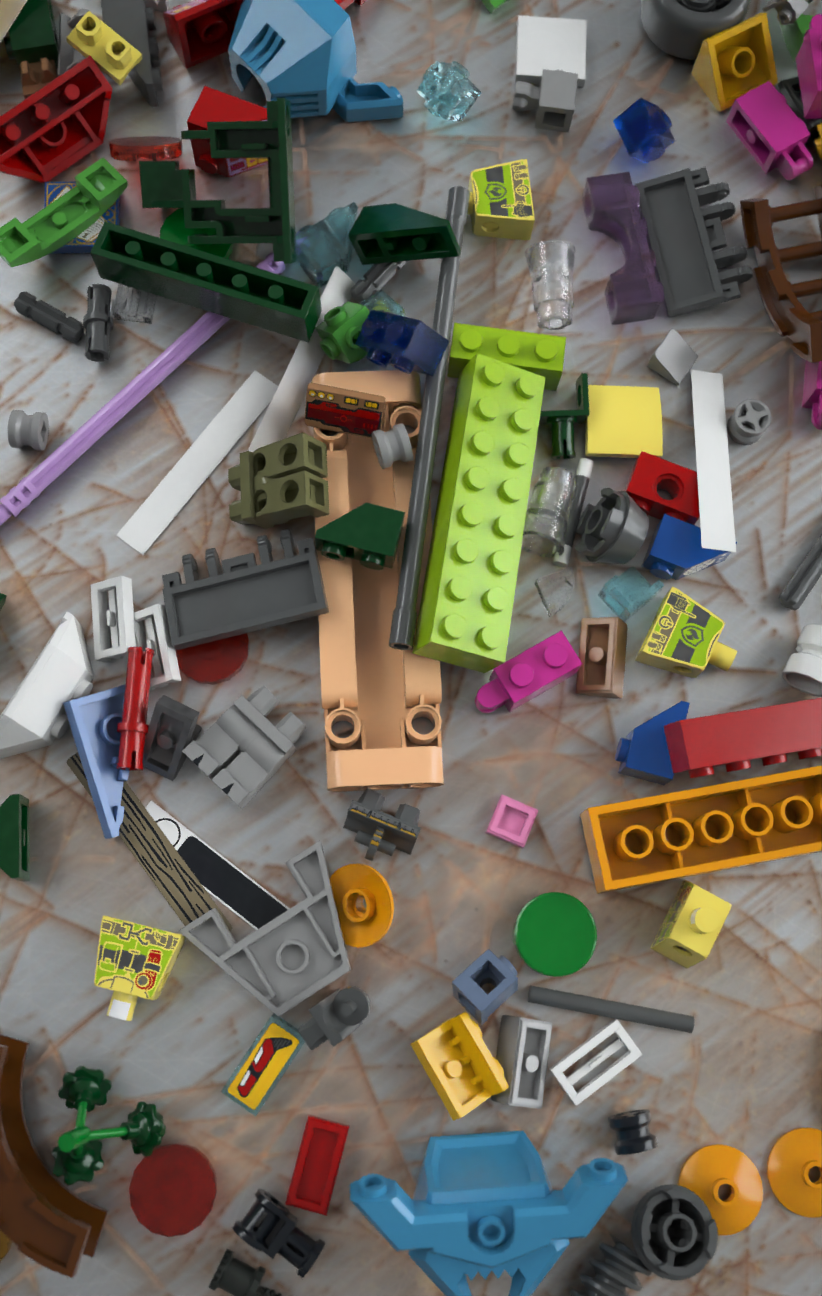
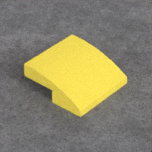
M588 385L589 416L584 422L586 423L585 456L638 458L641 451L659 458L663 456L662 411L659 387Z

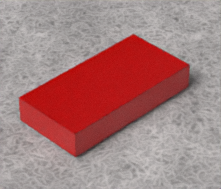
M308 1115L285 1205L327 1216L350 1125Z

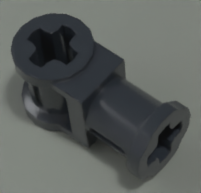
M258 1189L255 1193L257 1200L242 1221H236L232 1226L234 1232L247 1244L258 1251L264 1252L272 1259L278 1253L298 1269L297 1275L303 1278L317 1260L325 1246V1242L321 1239L313 1240L296 1227L298 1218L292 1215L287 1207L263 1189ZM266 1212L267 1215L265 1216L261 1224L258 1227H256L255 1225L257 1224L261 1216Z

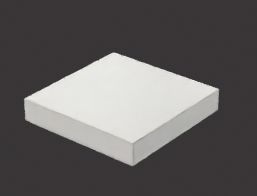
M518 15L515 83L516 81H523L530 84H540L543 69L577 73V87H584L586 80L587 20Z

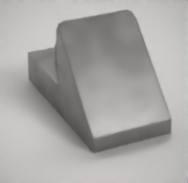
M163 695L156 702L148 733L145 737L143 767L173 781L187 758L182 750L193 740L196 741L202 727L196 724L200 712Z

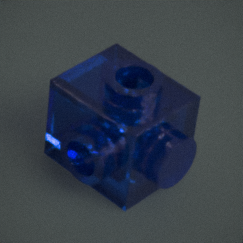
M639 98L613 120L629 156L645 163L660 158L665 153V149L675 142L669 129L672 127L669 116L659 106L643 98Z

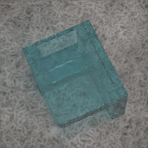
M630 567L619 577L615 575L604 584L598 596L617 617L626 622L656 597L664 587V584L658 580L651 586L635 567Z

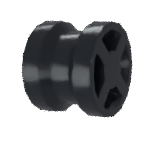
M634 1110L608 1118L610 1128L616 1131L617 1141L614 1144L616 1154H635L658 1147L656 1136L650 1133L649 1123L652 1120L650 1110Z

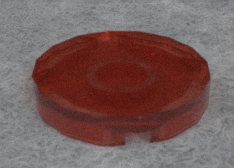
M139 136L108 141L110 156L113 159L122 161H136L139 158H149L153 161L174 159L182 155L183 148L182 140L175 137Z
M247 633L176 650L179 669L186 677L201 684L215 685L228 681L239 673L249 656L250 641Z
M179 1143L162 1145L153 1150L151 1156L144 1157L134 1170L129 1187L131 1208L138 1221L152 1233L166 1237L185 1235L200 1226L213 1209L217 1194L216 1172L209 1158L196 1147Z

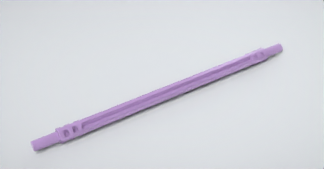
M301 232L296 234V254L308 244L307 238ZM272 252L265 257V260L256 265V268L275 274H281L286 269L284 262H274ZM206 312L26 478L21 479L16 487H13L6 496L0 499V526L12 515L17 517L23 508L30 505L34 498L36 499L47 486L230 318Z

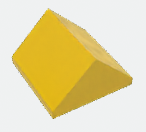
M766 12L759 13L702 42L691 74L717 111H723L733 106L735 99L768 81L773 86L778 84Z

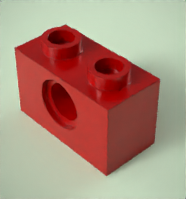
M641 451L624 491L629 494L647 516L649 515L661 520L663 515L666 514L694 525L700 517L697 472ZM657 490H666L672 496V500L661 498Z

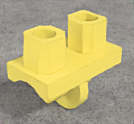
M90 11L76 24V27L66 37L69 45L86 58L91 55L99 69L119 85L124 82L133 67L142 60L141 52Z

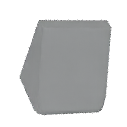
M671 328L653 353L647 367L678 386L697 360L698 355L680 334Z

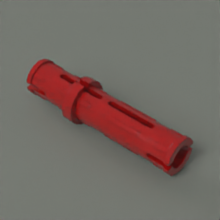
M142 647L128 648L122 722L117 724V732L121 733L117 769L126 770V768H129V771L143 770L145 735L148 733L149 728L146 722L152 658L154 655V650L150 648H145V651H142Z

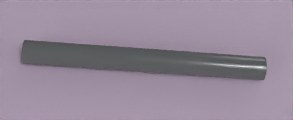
M530 986L528 993V1002L688 1033H692L694 1029V1016L537 986Z

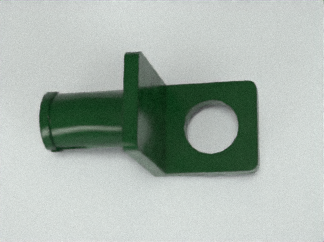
M581 373L576 381L577 410L541 411L539 425L551 427L552 459L560 460L561 456L564 457V460L576 457L573 425L583 424L589 416L587 373Z

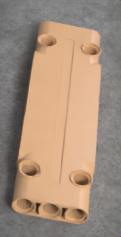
M412 370L320 373L312 378V383L384 396L385 416L382 431H390L394 425L400 423L415 429L414 432L408 434L413 451V460L408 462L398 460L393 462L391 467L382 469L372 438L341 432L335 436H326L322 433L325 429L313 427L314 438L326 444L328 477L322 479L328 481L329 515L315 517V535L321 527L365 503L405 512L404 526L393 568L383 567L382 570H374L364 567L360 564L359 560L347 557L344 560H333L321 554L322 551L317 550L329 613L318 615L321 700L325 719L327 790L347 792L365 791L366 789L389 790L444 785L441 741L442 720L439 704L442 702L440 661L413 654V649L398 650L389 646L392 616L398 594L422 411L420 375ZM429 500L416 603L417 619L415 634L432 537L431 500ZM424 717L432 722L434 729L429 734H419L412 728V722L416 718ZM339 721H347L354 727V732L347 738H338L332 733V727Z

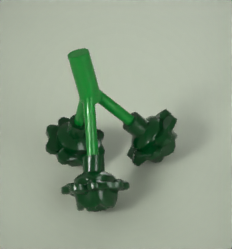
M79 1066L76 1068L75 1073L67 1072L63 1075V1085L58 1090V1096L61 1099H66V1107L77 1110L75 1129L62 1134L59 1137L58 1146L52 1149V1156L55 1160L53 1175L56 1177L64 1176V1183L68 1186L79 1181L87 1183L93 1181L94 1171H99L103 1168L104 1161L100 1155L102 1142L98 1139L120 1137L122 1140H130L134 1154L142 1153L144 1157H149L153 1149L161 1144V1139L165 1135L166 1126L163 1123V1116L156 1112L154 1104H146L143 1101L138 1102L135 1111L129 1113L128 1122H123L120 1127L90 1130L89 1127L85 1126L86 1113L94 1110L95 1104L98 1106L105 1105L107 1103V1093L111 1089L112 1083L108 1079H103L104 1072L101 1069L95 1070Z

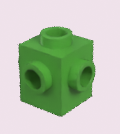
M350 301L327 312L324 316V321L315 328L322 339L320 346L324 353L332 360L337 359L349 364L363 359L368 354V349L383 337L367 307Z

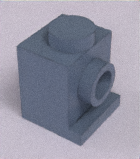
M488 949L452 981L453 996L482 1026L488 1020V1017L518 990V978L516 977L518 972L506 957L501 955L498 958ZM484 984H492L495 988L489 994H486L481 988Z

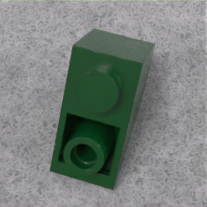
M365 503L318 529L315 535L316 550L322 551L321 554L333 560H344L345 557L359 560L361 565L374 570H382L383 567L393 568L404 526L405 512Z

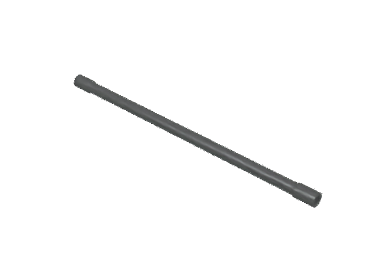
M455 186L450 188L448 192L445 219L449 220L459 247L462 249L470 191L464 187ZM461 253L458 257L441 259L396 607L393 611L389 646L398 650L413 649L417 619L416 603Z

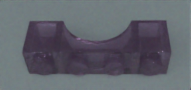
M629 172L589 177L586 180L581 198L588 228L611 237L621 248L625 259L624 266L610 275L604 292L611 323L616 325L654 319L660 304L664 302V288L662 283L656 280L654 272L656 269V257L653 249L648 248L646 240L648 226L645 217L640 216L638 208L640 194L638 187L632 185Z

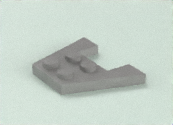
M318 841L285 863L306 896V899L239 942L235 941L216 908L211 909L178 930L278 1017L351 970L321 841Z

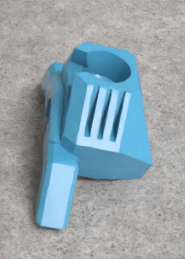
M244 0L241 4L228 48L230 69L232 70L231 76L241 93H243L254 75L261 85L267 101H277V98H286L290 101L291 118L328 115L331 109H334L346 122L403 118V98L395 87L390 86L388 88L383 82L357 83L353 79L357 73V60L350 15L334 0Z
M524 1130L436 1136L429 1138L413 1199L408 1196L396 1181L379 1174H368L350 1184V1200L396 1251L408 1250L412 1260L445 1296H472L466 1275L472 1281L477 1272H479L486 1279L491 1270L498 1279L504 1270L511 1276L512 1283L508 1296H530L570 1244L569 1239L587 1237L628 1182V1178L623 1165L607 1158H596L589 1164L580 1166L562 1190H553L541 1157Z

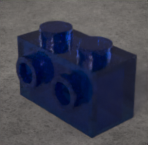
M371 310L362 325L360 335L355 344L368 352L366 358L376 365L387 368V365H391L407 374H411L414 371L434 376L449 344V340L421 320Z

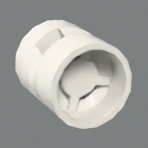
M810 624L803 628L797 640L796 651L798 653L790 655L782 672V678L792 687L804 693L822 697V625Z

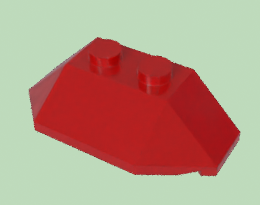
M91 55L0 116V172L45 184V182H49L103 144L113 88Z

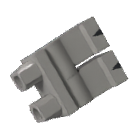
M265 686L255 691L247 699L241 695L233 703L234 705L227 709L196 741L193 740L182 750L241 809L248 804L285 761L295 753L296 748L294 744L306 729L305 724L291 711L276 726L266 718L280 702Z

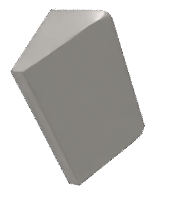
M509 1015L502 1016L496 1059L503 1068L504 1078L509 1088L502 1093L491 1096L492 1101L512 1106L542 1109L552 1022Z

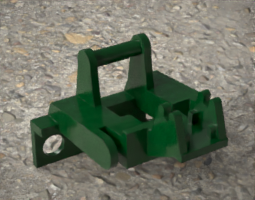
M277 98V101H267V121L207 122V130L181 131V139L184 140L210 139L211 158L268 159L270 208L225 209V200H196L194 169L179 170V161H139L142 208H184L185 228H216V235L195 234L194 236H188V244L273 243L274 262L292 264L297 261L291 104L288 99Z

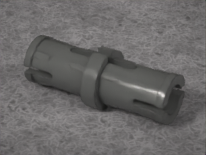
M93 284L92 287H88L87 314L83 317V326L86 329L85 357L95 362H103L104 359H109V335L114 327V320L110 312L112 291L103 284Z

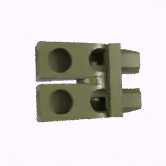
M302 432L260 447L254 452L246 451L240 453V464L228 469V480L231 487L241 491V499L233 501L229 505L230 519L242 525L254 524L268 529L299 517L312 515L317 518L329 515L328 481L322 479L328 477L326 444Z

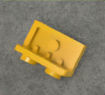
M462 1012L447 1019L410 1044L453 1121L462 1118L491 1096L502 1093L509 1088L504 1078L501 1064L491 1055L482 1039L480 1027L469 1017L467 1012Z

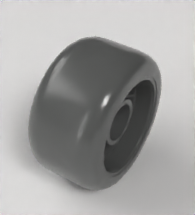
M642 0L641 20L650 40L662 51L678 58L696 60L703 40L744 21L751 0Z

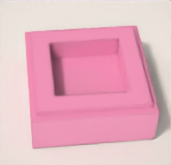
M501 795L485 833L523 849L539 810Z

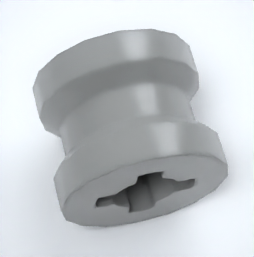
M755 399L741 402L727 422V432L730 438L741 445L756 443L771 423L772 417L769 408L763 402ZM744 423H747L748 425H751V426H752V429H750L749 427H746V426L743 425V424H744Z
M12 410L8 421L9 445L12 448H22L24 445H30L34 450H44L49 436L47 414L35 412L33 415H26L22 410Z
M403 423L394 425L390 431L384 432L380 429L372 431L374 449L382 469L391 467L392 463L398 460L403 462L413 460L411 442Z

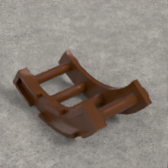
M822 185L814 186V200L771 208L768 199L752 198L740 201L747 249L754 248L758 267L753 268L752 271L764 307L780 336H789L794 342L791 343V349L801 358L811 363L822 361V310L809 313L797 298L822 293V278L791 284V282L787 281L781 264L822 256V241L778 249L775 245L772 225L775 222L817 214L822 238Z
M0 1034V1230L13 1243L19 1246L18 1250L28 1258L49 1270L73 1278L77 1273L82 1255L94 1256L108 1210L92 1205L66 1188L51 1173L41 1159L27 1127L22 1098L24 1064L30 1043Z

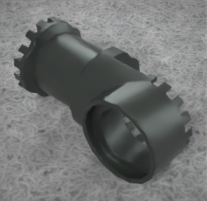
M229 1249L226 1250L208 1287L212 1290L219 1287L234 1296L282 1295L281 1293L276 1294V1291L273 1289L270 1291L269 1288L259 1285L266 1271L265 1268L260 1266L255 1269L234 1258L233 1251Z

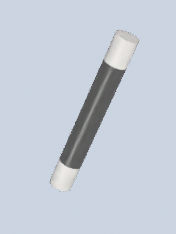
M587 458L579 459L553 560V564L559 567H567L576 529L594 464L592 460Z

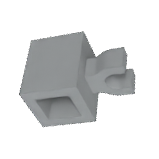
M543 69L540 87H535L527 82L516 81L512 110H536L534 128L569 132L575 109L578 74L563 70Z

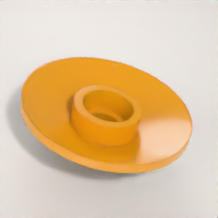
M355 863L342 866L331 875L330 881L345 944L356 948L371 946L385 936L392 923L394 902L390 887L384 877L368 865ZM364 899H365V901H366V906H367L366 909H365V907H364V905H363V900H364Z
M809 1127L796 1128L783 1134L773 1145L767 1160V1178L774 1196L789 1211L803 1217H822V1131ZM817 1166L820 1170V1178L816 1182H811L808 1177L809 1170Z
M708 1145L691 1154L681 1168L678 1185L691 1190L702 1199L709 1209L712 1219L716 1222L718 1235L725 1236L738 1233L754 1221L762 1205L763 1186L756 1166L744 1153L727 1145ZM723 1184H728L731 1188V1194L726 1200H721L718 1196V1189Z

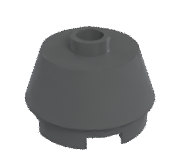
M604 488L601 490L603 498L596 506L589 503L580 517L576 533L582 535L581 543L579 542L575 548L577 551L585 554L586 558L591 562L625 564L638 553L643 545L649 528V518L627 492H617L611 488Z
M662 1185L650 1190L639 1201L632 1217L631 1234L636 1253L642 1263L659 1277L668 1280L691 1278L699 1273L715 1254L718 1242L716 1222L712 1219L710 1211L702 1199L685 1187Z

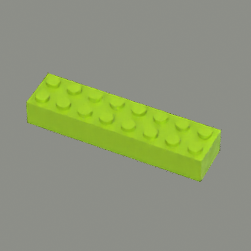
M479 353L458 374L412 653L486 673L505 663L546 377Z

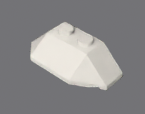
M69 612L65 613L53 635L0 715V759L50 746L55 738H61L70 726L63 703L90 695L93 683L91 681L94 676L82 626L74 615Z

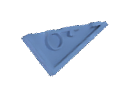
M125 685L63 703L105 839L119 836V828L124 816L125 806H121L123 782L128 781L129 768L121 770L116 767L121 733L117 732V724L122 722Z

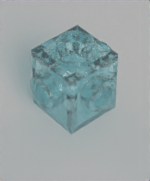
M436 61L435 64L425 71L423 82L416 90L426 100L424 106L432 114L442 117L444 120L459 122L463 120L482 93L468 79L470 76L469 71L456 61L452 63Z

